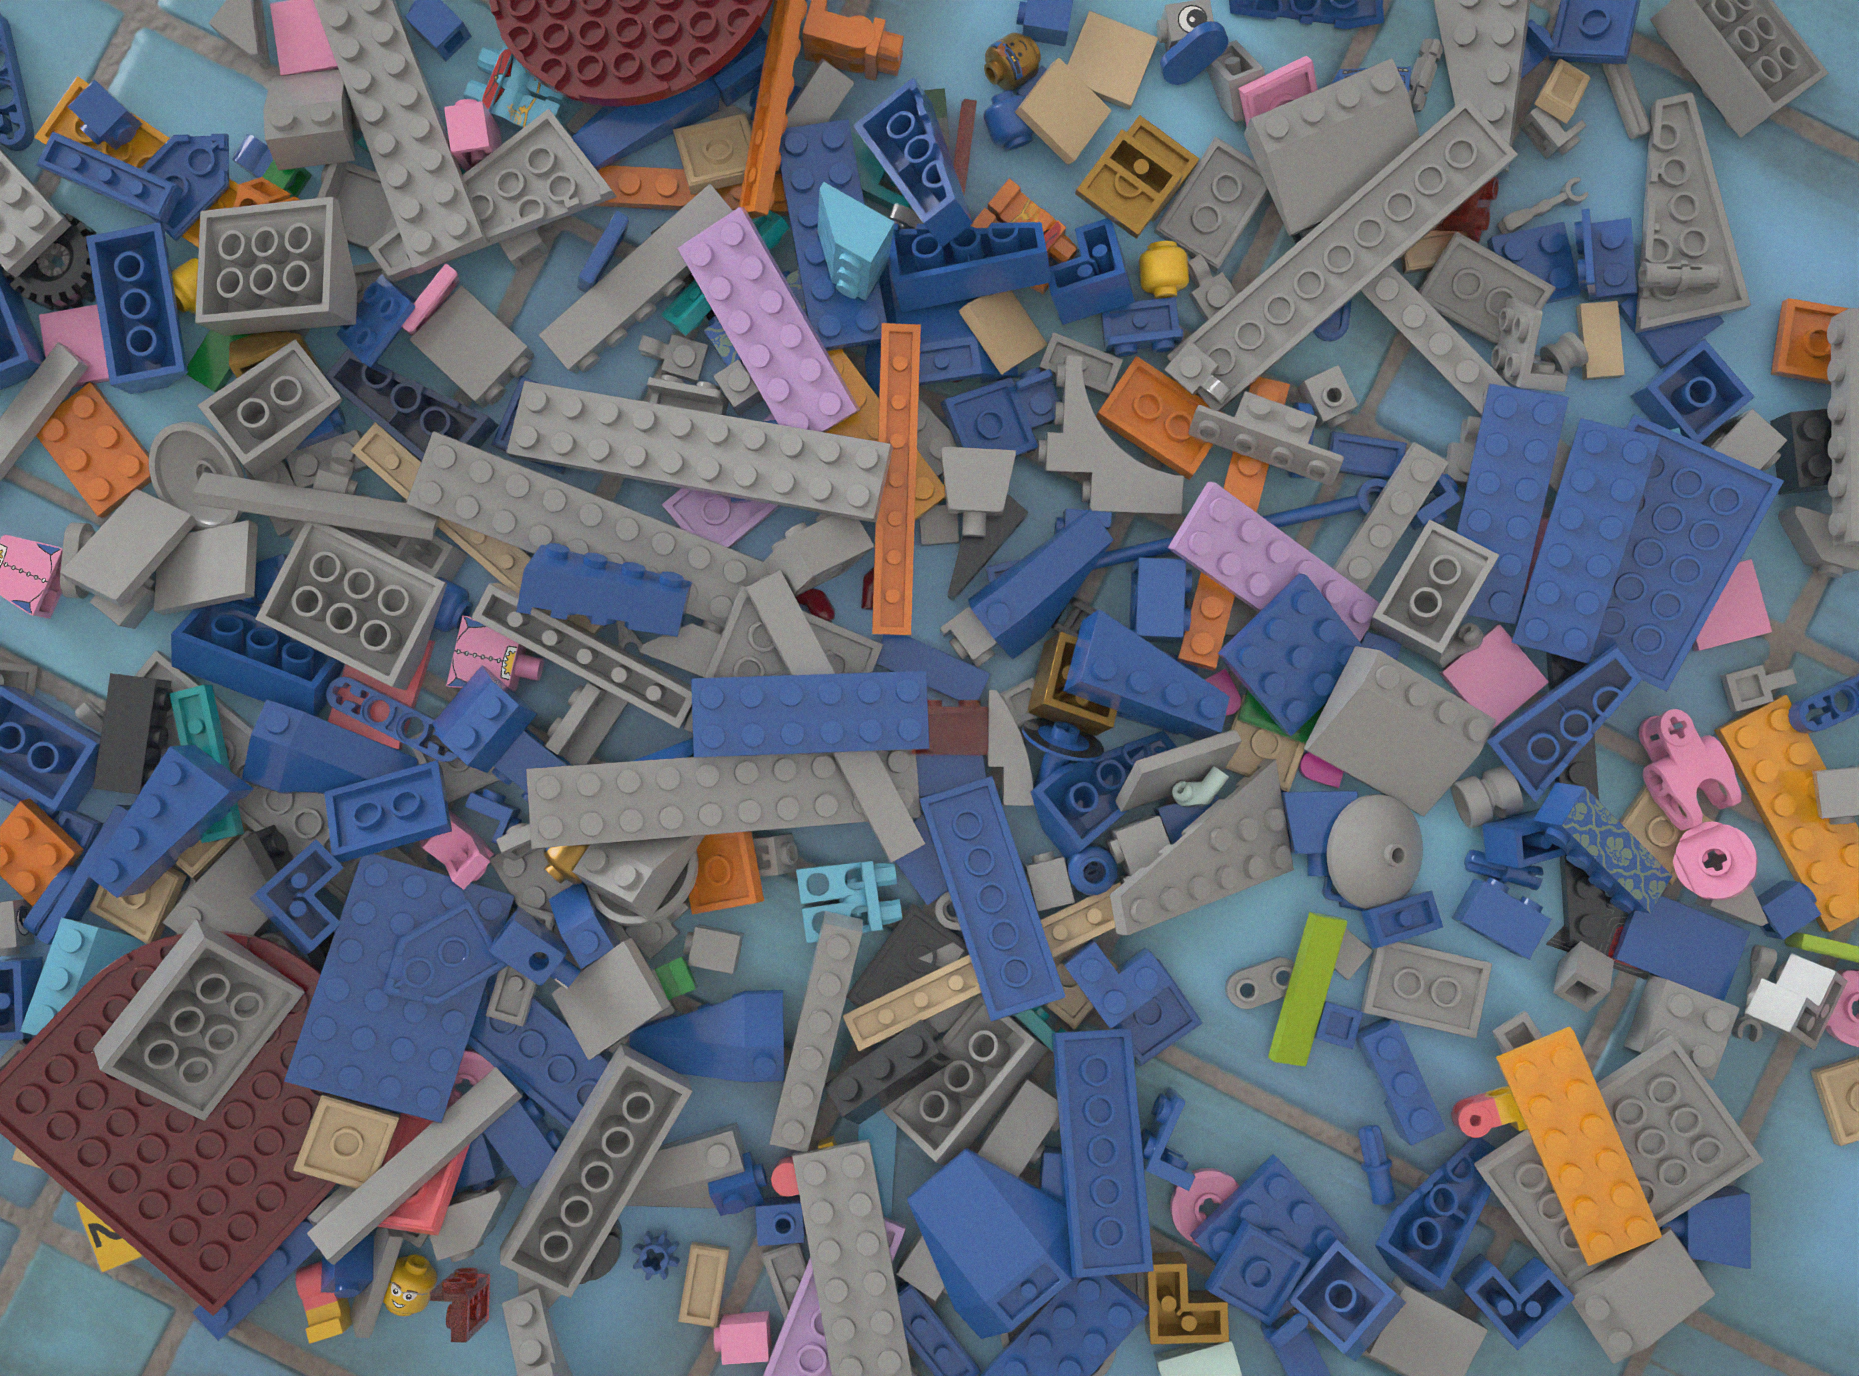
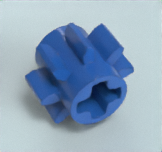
M666 1230L656 1237H653L652 1233L647 1231L644 1235L646 1245L635 1244L632 1249L635 1254L640 1255L633 1265V1269L641 1268L646 1272L645 1280L647 1281L652 1275L660 1274L663 1280L667 1279L669 1275L667 1265L677 1267L680 1262L678 1257L673 1256V1252L680 1243L679 1241L671 1243L666 1238ZM652 1249L655 1253L662 1252L664 1254L661 1261L657 1257H649Z

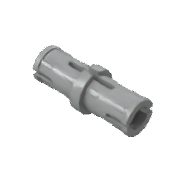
M1677 260L1675 263L1668 264L1643 262L1638 272V284L1640 287H1669L1674 291H1684L1686 288L1692 287L1718 289L1720 287L1719 284L1723 280V267L1721 264H1689L1687 260Z

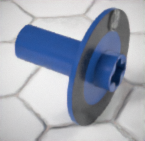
M1036 718L1026 721L1022 728L1025 738L1034 746L1045 751L1033 789L1059 767L1069 764L1070 760L1081 762L1095 761L1100 759L1104 752L1102 743L1095 736L1080 731L1070 723Z

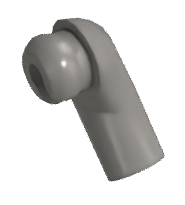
M1473 623L1464 624L1455 634L1440 662L1434 663L1443 669L1459 655L1478 649L1483 641V632Z

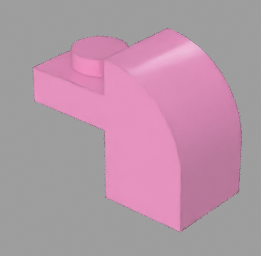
M449 810L452 832L420 840V844L424 850L446 866L452 882L464 890L472 881L478 880L485 873L487 865L491 862L490 858L494 853L477 833Z

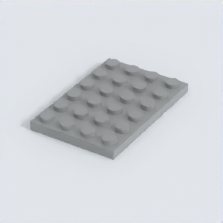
M1672 1034L1596 1083L1658 1228L1764 1162ZM1527 1129L1474 1163L1481 1176L1565 1287H1568L1613 1258H1608L1591 1266L1587 1265Z

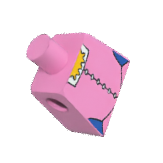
M9 535L2 536L0 539V596L30 615L50 619L62 594L60 571L63 548Z
M462 616L446 686L462 689L483 665L508 688L516 692L520 677L539 681L543 671L544 660L525 655L526 647L477 622L471 617Z

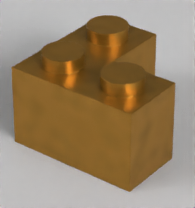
M1059 632L1044 642L1027 713L1053 722L1070 723L1082 732L1097 736L1114 727L1117 710L1064 692L1077 637Z
M1181 1252L1152 1253L1154 1271L1144 1272L1146 1304L1150 1306L1149 1312L1145 1316V1332L1150 1344L1229 1342L1228 1302L1207 1290L1188 1291L1187 1263Z

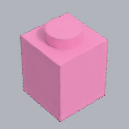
M769 1311L723 1315L720 1327L714 1328L715 1352H721L722 1365L769 1361L772 1352Z

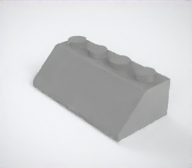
M981 993L978 994L942 1038L954 1061L893 1101L883 1110L936 1163L942 1165L949 1163L972 1144L1049 1049L1012 1016L990 1022Z

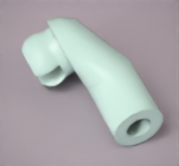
M1213 766L1203 781H1180L1176 783L1172 789L1173 798L1179 805L1184 807L1206 806L1211 803L1229 776Z

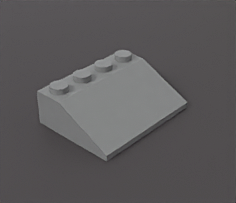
M1671 0L1650 19L1656 27L1659 37L1669 44L1679 57L1682 67L1692 74L1701 86L1704 96L1715 104L1724 116L1727 126L1734 130L1740 138L1829 74L1773 0Z
M1393 58L1250 119L1244 132L1245 139L1289 237L1320 224L1420 137L1408 91Z
M324 197L201 211L196 324L224 336L356 324L357 283L337 198Z
M305 521L256 620L391 687L407 690L424 657L447 583L327 524Z
M1355 646L1304 750L1378 792L1401 801L1415 813L1425 816L1479 756L1497 720L1382 651Z
M195 919L93 1048L99 1069L205 1121L305 992L297 984L229 936Z

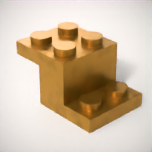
M1139 115L1127 132L1121 129L1076 189L1075 195L1137 239L1150 221L1154 222L1196 167L1200 158Z

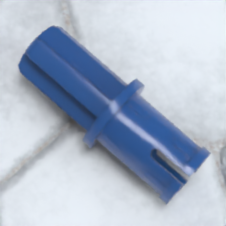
M1474 849L1469 850L1464 859L1467 871L1494 878L1503 884L1509 882L1536 891L1541 886L1543 880L1542 878L1535 877L1536 874L1540 876L1544 874L1543 868L1540 866L1529 865L1518 869L1486 862L1485 852Z
M1378 1125L1361 1127L1358 1130L1364 1159L1361 1168L1367 1173L1372 1203L1376 1205L1392 1203L1397 1200L1389 1169L1392 1167V1160L1387 1158L1381 1128Z

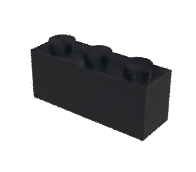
M110 673L93 789L139 794L159 764L161 751L165 748L168 741V729L165 727L167 711L172 707L169 694L173 693L171 689L172 681Z
M919 1020L825 1083V1086L841 1116L859 1125L954 1060L937 1030L923 1020Z

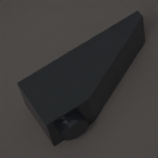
M1007 494L1001 516L986 515L985 537L962 536L948 591V598L952 601L960 595L1026 519L1028 511L1010 495Z

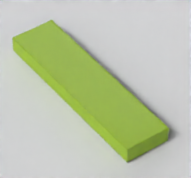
M1309 912L1268 1054V1058L1276 1063L1305 1067L1307 1065L1348 922L1341 917Z

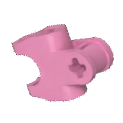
M1672 709L1660 716L1646 718L1641 723L1639 739L1652 761L1643 770L1644 782L1654 801L1677 828L1682 831L1702 823L1703 814L1696 798L1698 787L1703 790L1709 801L1719 810L1732 807L1741 802V790L1735 776L1734 767L1724 747L1715 737L1710 735L1700 738L1692 719L1687 713L1682 710ZM1681 722L1683 727L1678 729L1673 727L1674 724ZM1658 734L1660 738L1652 741L1650 736ZM1718 783L1725 788L1727 796L1722 793ZM1678 803L1685 811L1687 818L1681 813Z

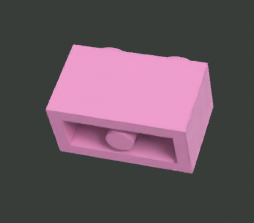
M463 99L457 101L454 106L444 107L451 153L465 171H469L502 145L500 127L482 101Z

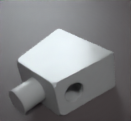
M942 447L941 464L947 512L963 514V536L985 537L986 515H1002L1016 450Z

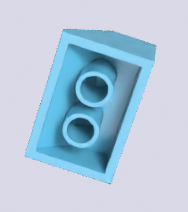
M823 182L819 192L817 232L832 283L836 284V289L843 295L852 299L859 297L866 301L888 264L895 222Z
M61 917L20 1031L36 1036L97 973L116 959L146 945V943L129 934Z

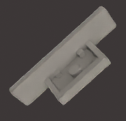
M1247 391L1244 392L1235 417L1198 405L1188 432L1190 436L1205 442H1210L1329 486L1333 485L1344 460V457L1308 444L1317 416Z
M587 682L585 687L578 686L568 700V705L571 708L563 719L558 717L549 728L546 736L550 740L545 747L555 754L563 756L574 766L588 765L629 702L590 682Z

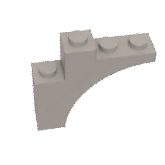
M1066 355L1064 357V364L1057 363L1056 387H1063L1062 402L1055 403L1054 424L1061 425V433L1046 432V440H1039L1038 463H1044L1045 471L1089 472V480H1082L1081 502H1088L1087 510L1091 508L1092 511L1182 514L1184 476L1164 473L1142 464L1124 452L1108 436L1097 420L1087 397L1082 372V356Z
M535 1289L502 1303L517 1371L516 1376H573L557 1339L544 1292L540 1289Z

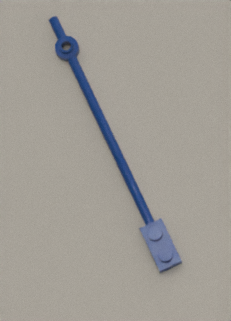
M1378 478L1370 479L1357 489L1354 496L1262 517L1275 527L1281 528L1356 510L1366 516L1373 506L1368 502L1369 493L1379 496L1387 481ZM1174 536L1107 551L1092 570L1135 561L1139 558H1149L1171 553L1172 551L1168 549V546ZM1021 559L986 566L988 583L995 580Z

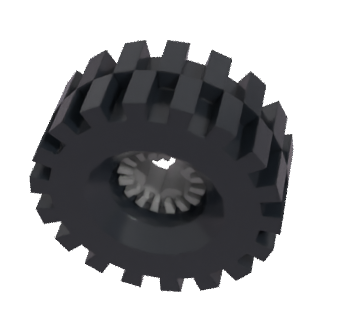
M61 211L59 212L70 222L71 226L18 277H14L5 269L2 270L4 277L12 281L9 285L19 292L21 296L52 311L54 308L58 311L68 310L69 306L73 308L85 307L82 302L83 299L91 303L96 299V295L93 293L95 289L86 236L96 235L97 232L68 213L65 215ZM55 256L62 258L65 267L62 266L63 269L55 268V265L52 263V259Z

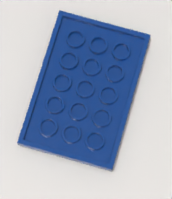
M1633 414L1625 429L1661 438L1592 657H1599L1616 644L1642 676L1643 681L1667 692L1784 480Z
M376 854L361 857L339 919L342 924L336 928L284 1082L441 1123L488 978L438 1007L384 994L382 992L398 938L470 898L494 940L507 921L514 895L470 883L463 890L452 882L450 876Z

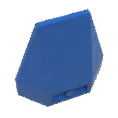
M889 257L888 264L879 279L886 321L892 324L921 325L919 386L981 377V383L999 381L1009 377H1019L1017 366L1004 374L998 371L961 316L959 310L979 297L901 313L893 284ZM881 343L867 345L865 356L868 385L878 398L880 389Z
M968 1148L960 1152L907 1197L908 1204L955 1311L980 1339L1012 1332L1074 1279L1072 1277L1066 1204Z

